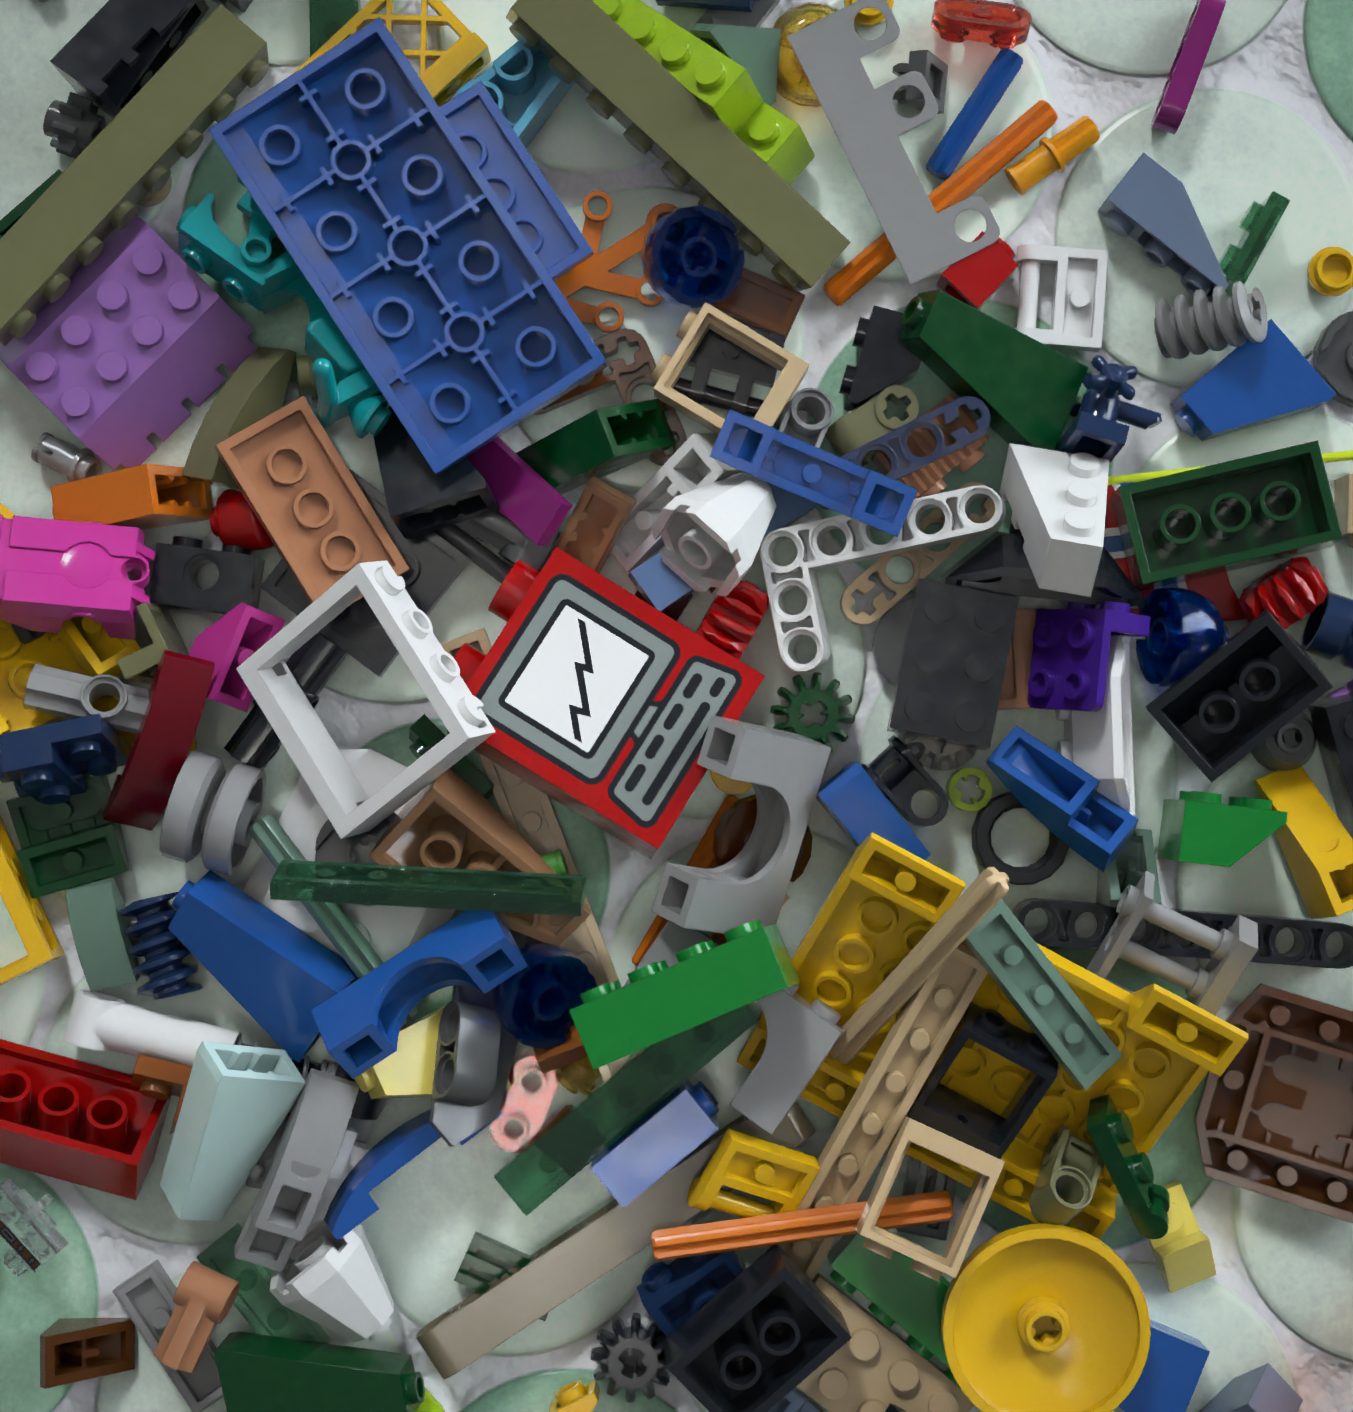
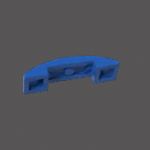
M731 409L727 413L709 456L767 483L896 537L900 533L918 489L876 471L868 470Z
M430 1110L405 1122L385 1136L365 1154L347 1175L331 1201L324 1218L337 1241L379 1210V1207L369 1194L371 1190L441 1138L429 1123ZM499 1111L498 1118L503 1115L501 1111ZM488 1125L476 1131L475 1133H473L472 1135H470L469 1137H467L459 1143L461 1145L465 1144L467 1141H469L471 1138L477 1135Z

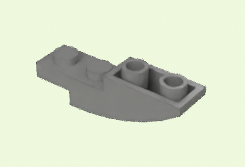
M313 1068L310 1069L305 1080L306 1084L300 1092L273 1150V1164L234 1249V1258L281 1272L288 1261L296 1241H303L333 1169L359 1091V1086L356 1082Z

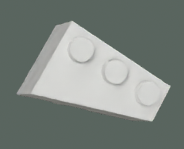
M1010 443L999 492L1003 501H1008L1012 509L1011 521L1014 529H1020L1024 538L1023 551L1038 587L1091 597L1104 543L1109 460L1097 458L1088 453L1071 454Z

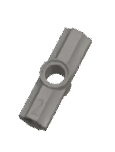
M35 664L33 670L30 671L23 705L28 710L68 719L100 714L115 730L137 734L149 703V689L123 684L119 678L108 674L92 677ZM103 695H111L119 700L118 705L113 710L107 712H100L92 707L94 701Z

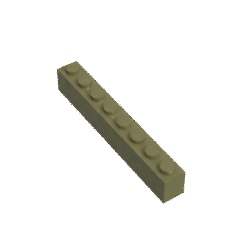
M517 0L510 8L506 19L512 23L509 30L514 37L529 49H533L536 45L551 60L547 65L558 78L569 85L575 81L589 95L585 100L596 113L607 120L611 116L614 117L627 129L623 135L634 148L643 154H646L648 151L653 153L664 164L661 167L663 174L679 188L683 189L687 185L701 198L698 201L699 207L710 218L719 223L724 219L738 232L734 238L747 252L753 256L761 253L774 265L771 269L772 274L784 286L791 290L797 286L801 291L812 288L851 243L592 0Z
M220 4L0 239V343L6 346L13 338L21 339L32 329L37 320L35 314L47 301L54 303L66 292L71 283L69 277L81 264L88 266L97 259L104 248V239L115 228L122 230L132 221L138 210L136 205L148 192L151 194L157 193L168 181L171 175L169 169L182 156L186 159L193 155L204 139V131L214 121L219 123L227 118L233 111L237 102L235 98L246 86L250 88L255 87L266 75L269 68L267 64L269 62L267 42L223 5Z

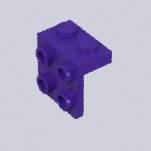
M1101 601L1099 609H1095V604L1084 602H1066L1065 609H1037L1033 631L1031 669L1028 680V705L1031 708L1045 710L1100 711L1104 704L1110 636L1149 637L1151 617L1130 613L1131 604L1112 601Z

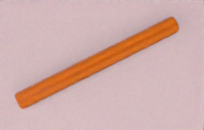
M1039 100L933 190L928 197L936 213L968 198L1053 126L1058 115L1051 105L1045 100ZM885 232L825 282L823 290L835 305L841 306L897 258Z
M943 1190L887 1198L875 1225L886 1230L949 1221L953 1218L951 1196L948 1191ZM867 1201L655 1230L651 1235L653 1255L655 1260L662 1261L857 1234L858 1232L855 1228Z

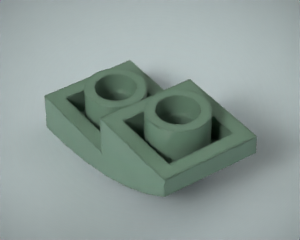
M114 877L68 888L65 891L70 926L90 991L95 992L136 983L140 975H133L132 970L139 963L136 956L129 955L128 950L132 948L129 937L124 933L131 919L120 914V910L125 907Z

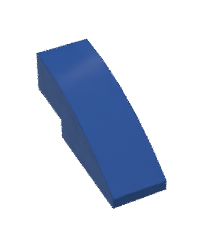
M1016 725L987 758L986 764L1033 816L1072 850L1103 873L1132 838L1139 820L1138 818L1097 791L1100 782L1098 779Z

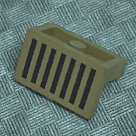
M144 602L136 607L153 644L117 660V663L126 680L150 684L153 681L164 649L184 655H189V652L169 610Z

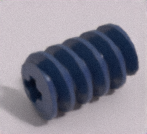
M178 892L134 901L120 910L121 916L137 919L136 923L124 930L125 935L141 938V942L128 950L129 955L145 957V962L132 970L133 975L147 976L150 980L137 989V994L153 996L154 1000L177 996L203 988L200 983L186 981L188 977L199 970L197 964L182 962V959L190 955L191 952L182 943H178V938L168 929L178 910L170 904V900L176 897Z

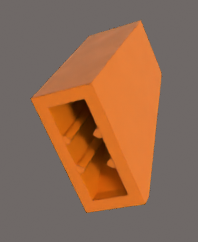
M143 464L51 486L52 513L54 520L96 522L106 525L137 527L141 530L209 520L210 512L213 508L210 484L183 476L184 467Z

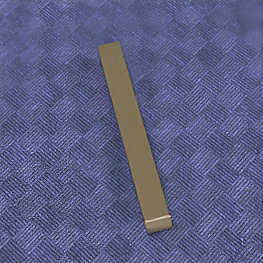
M796 1101L772 1135L745 1115H741L706 1139L625 1208H622L616 1199L530 1255L528 1258L532 1261L526 1266L515 1265L509 1269L508 1272L514 1273L513 1275L509 1276L508 1273H505L500 1279H494L488 1284L490 1288L485 1293L476 1291L428 1323L415 1337L441 1377L447 1379L460 1372L652 1244L651 1235L653 1231L675 1228L702 1211L689 1207L687 1203L688 1191L693 1180L701 1177L728 1128L790 1149H795L815 1133V1128ZM722 1185L720 1189L730 1192L734 1188Z

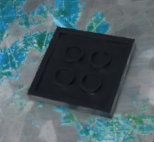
M350 469L349 471L409 567L408 571L400 575L405 581L406 591L417 608L428 616L470 559L434 531L405 539L389 516L386 496ZM281 559L260 588L298 616L311 604L286 563ZM364 597L349 605L319 631L378 677L384 675L399 655L398 650Z

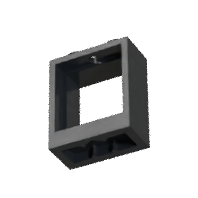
M970 1002L909 1109L907 1117L1001 1159L1056 1079L1059 1063L1036 1033H1028L1008 1022L997 1011L987 1008L983 1009ZM968 1038L1030 1071L1001 1116L940 1084V1081Z

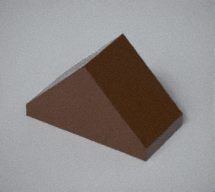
M130 1317L59 1318L40 1335V1387L46 1389L135 1369V1325Z

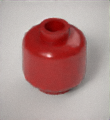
M236 489L224 490L218 497L216 506L210 512L209 521L213 534L219 537L223 545H236L251 551L274 547L273 542L242 492Z

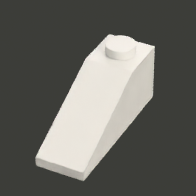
M692 434L633 497L637 502L611 550V553L627 572L638 567L665 545L662 535L656 540L654 539L651 527L663 508L676 496L738 473L745 474V472L709 457L718 434Z

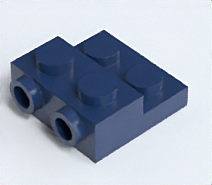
M100 714L3 733L0 735V781L2 783L13 781L20 798L31 796L37 802L46 805L65 803L70 800L71 795L87 792L86 773L92 776H104L116 772L117 767L126 765L131 752V745Z
M735 1251L677 1258L668 1265L665 1262H658L650 1266L642 1276V1283L636 1288L646 1311L665 1335L669 1337L746 1269V1266Z

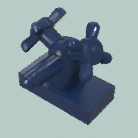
M1096 355L1093 357L1091 364L1100 374L1092 376L1089 372H1086L1082 383L1087 390L1083 394L1082 402L1074 404L1069 413L1072 417H1076V419L1057 443L1054 451L1071 454L1088 453L1097 458L1107 459L1110 464L1125 445L1130 426L1118 423L1116 420L1146 430L1162 422V414L1120 400L1119 395H1122L1127 400H1132L1135 396V389L1127 383V380L1135 379L1138 373L1135 366L1123 368L1115 363L1108 364L1104 357Z

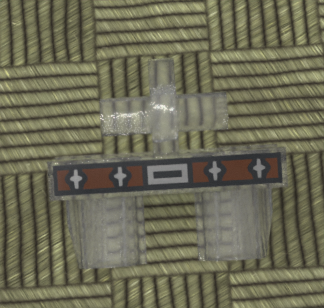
M8 1177L0 1184V1236L11 1247L3 1255L4 1264L15 1276H20L29 1270L35 1273L58 1254L68 1242L56 1230L57 1224L45 1212L55 1199L47 1193L36 1202L24 1188L20 1190Z

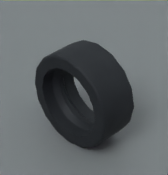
M1008 791L991 798L988 804L978 811L971 829L972 849L979 864L984 869L995 867L999 872H1005L1009 877L1008 883L1013 885H1033L1051 877L1063 864L1069 846L1049 830L1047 850L1036 863L1027 867H1014L1004 863L996 855L991 845V831L994 823L1003 813L1009 810L1025 808Z

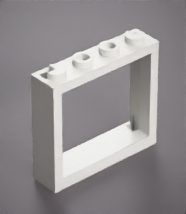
M387 560L358 563L236 668L340 839L372 830L496 732L481 709L484 706L483 703L476 696L472 695L460 676V668L456 660L444 651L432 632L433 627L430 619L422 610L417 608L405 589L403 577L396 575ZM361 595L364 596L450 733L371 797L367 796L284 662Z

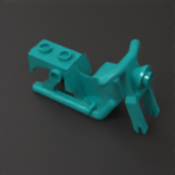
M238 176L237 182L245 186ZM247 191L237 202V209L251 218L248 237L242 241L241 248L229 240L216 225L215 196L209 192L197 207L192 205L187 208L176 226L178 231V251L182 260L192 270L200 274L206 273L222 284L224 290L235 300L242 303L247 302L260 312L263 311L264 314L300 296L306 302L310 315V323L307 325L305 335V352L314 361L312 372L318 394L317 410L313 412L323 428L331 427L336 421L349 415L358 438L363 439L368 433L376 437L392 415V411L387 409V400L290 253L287 251L282 256L271 261V245L279 237L250 193Z

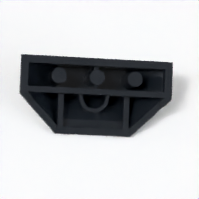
M1010 523L1009 533L996 531L941 575V583L991 593L1100 605L1101 601H1112L1131 604L1130 608L1144 610L1145 598L1104 546L1091 597L1039 588L1023 551L1024 538L1020 529H1014L1012 523Z

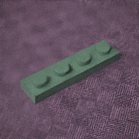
M1001 899L963 941L1075 1085L1086 1090L1123 1055Z

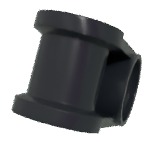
M895 735L888 739L889 746L870 764H861L888 801L912 825L918 827L932 826L942 821L947 814L949 803L945 791L924 769V766L912 751ZM895 760H899L897 766L886 776H882V772ZM918 791H929L937 799V811L928 819L919 818L911 808L912 797Z

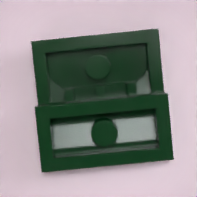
M90 775L85 777L87 792L71 795L70 800L65 803L46 805L37 802L31 796L23 798L18 796L6 801L21 847L16 853L32 899L129 870L120 823L103 820V812L111 793L107 775Z

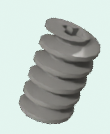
M1237 281L1233 284L1231 298H1228L1224 287L1219 285L1213 289V302H1209L1203 290H1196L1193 297V306H1190L1185 295L1178 294L1175 297L1174 310L1172 311L1166 299H1158L1155 305L1154 328L1161 353L1165 358H1171L1172 356L1176 359H1183L1190 352L1194 355H1202L1209 348L1213 351H1221L1227 347L1228 343L1233 347H1241L1247 342V339L1252 343L1262 342L1266 339L1268 319L1261 291L1254 287L1252 293L1248 294L1244 284L1241 281Z

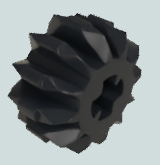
M637 1312L632 1314L630 1327H626L619 1316L612 1318V1329L615 1334L608 1330L600 1329L596 1339L603 1347L593 1348L590 1357L592 1361L601 1364L594 1370L595 1380L604 1381L611 1378L607 1386V1394L610 1396L617 1394L621 1387L626 1388L625 1397L629 1403L634 1402L636 1389L641 1388L644 1396L651 1399L655 1396L653 1382L667 1386L670 1382V1375L664 1369L668 1367L662 1345L667 1336L662 1334L655 1337L659 1326L654 1320H651L645 1329L640 1327L641 1315ZM633 1349L642 1351V1364L638 1365L637 1360L634 1361V1366L625 1364L624 1351L628 1350L630 1355Z

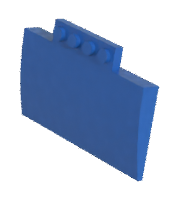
M380 17L208 130L436 475L509 431L607 367L606 359L554 282L594 255L592 248L482 81L471 86L439 108Z

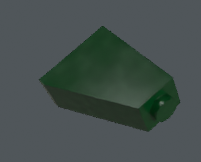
M658 398L595 409L516 454L557 492L564 494L587 484L588 480L593 476L597 478L604 477L677 444Z

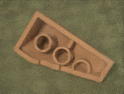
M450 769L408 800L369 854L371 859L408 888L425 894L426 890L448 898L455 901L453 906L464 911L486 898L509 929L556 948L591 914V909L478 791Z

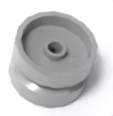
M199 750L191 752L176 778L164 814L160 834V852L162 856L188 863L201 851V857L206 869L228 876L233 875L242 863L251 842L252 836L249 833V828L259 818L265 793V771L239 763L225 775V767L221 757Z

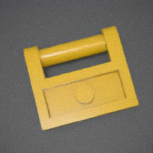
M728 1128L701 1177L695 1178L691 1183L687 1195V1203L689 1207L706 1211L710 1207L742 1218L796 1211L821 1168L815 1156ZM724 1185L771 1201L765 1204L721 1190L720 1188Z

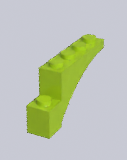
M592 0L789 185L794 182L813 160L815 154L800 125L763 101L746 68L640 0Z

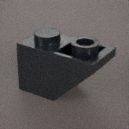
M874 305L869 319L860 317L852 344L854 347L861 348L856 367L847 364L839 391L840 394L848 396L845 405L846 410L851 411L856 407H860L885 388L892 385H902L916 375L921 360L899 340L905 326L902 323L903 313Z

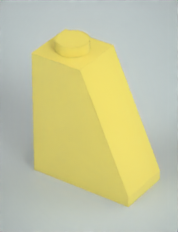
M445 1006L400 1028L397 1051L354 1078L363 1092L368 1091L371 1099L432 1097L438 1030ZM509 1080L507 1081L505 1091L512 1088Z

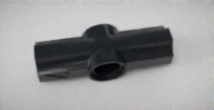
M320 632L295 651L286 662V665L314 709L320 699L317 695L348 655L347 652ZM253 699L252 703L255 706L225 745L224 749L240 763L263 770L278 752L282 743L256 700Z

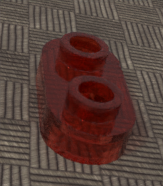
M937 0L934 3L931 26L939 33L942 39L948 42L961 43L969 40L989 43L998 49H1012L1027 40L1032 17L1027 10L1009 3L987 0Z
M535 1054L521 1057L512 1066L508 1078L512 1088L505 1091L500 1108L503 1115L490 1124V1135L493 1142L500 1149L509 1153L523 1152L534 1144L533 1140L539 1135L558 1085L557 1069L543 1074ZM528 1073L538 1074L542 1080L541 1087L536 1090L528 1089L523 1082L524 1076ZM515 1119L520 1121L524 1127V1132L519 1136L509 1135L505 1129V1124L509 1120Z

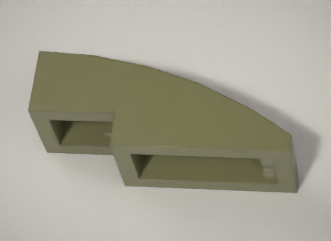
M259 346L237 368L222 387L206 413L192 443L182 473L183 476L213 486L240 490L216 452L215 446L282 408L296 352L288 349Z

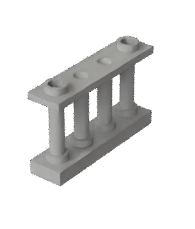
M1145 870L1136 887L1129 884L1122 893L1116 909L1119 915L1086 970L1129 993H1133L1134 991L1106 979L1117 959L1121 958L1186 989L1185 994L1187 997L1185 1000L1216 1016L1258 951V923L1238 915L1229 931L1223 928L1218 932L1154 902L1155 875ZM1144 919L1210 950L1211 959L1205 969L1198 967L1194 971L1129 939L1140 921Z

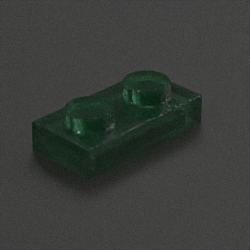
M1272 191L1261 203L1256 201L1251 203L1238 226L1245 230L1237 246L1230 243L1218 261L1229 284L1225 289L1229 297H1232L1234 282L1241 281L1245 284L1290 202L1289 199L1275 191Z

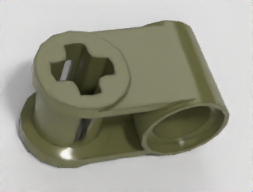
M902 385L887 387L862 406L854 408L828 427L825 436L841 457L915 420L919 413L917 396L912 390ZM891 400L895 405H899L902 402L907 405L903 415L905 420L900 421L896 416L890 419L885 417L888 408L887 401ZM878 451L866 454L862 460L861 467L872 461Z
M1061 1124L1054 1131L1045 1147L1041 1159L1042 1166L1030 1196L1029 1206L1031 1213L1040 1224L1047 1223L1066 1226L1092 1200L1098 1177L1105 1165L1096 1147L1071 1135L1070 1128Z

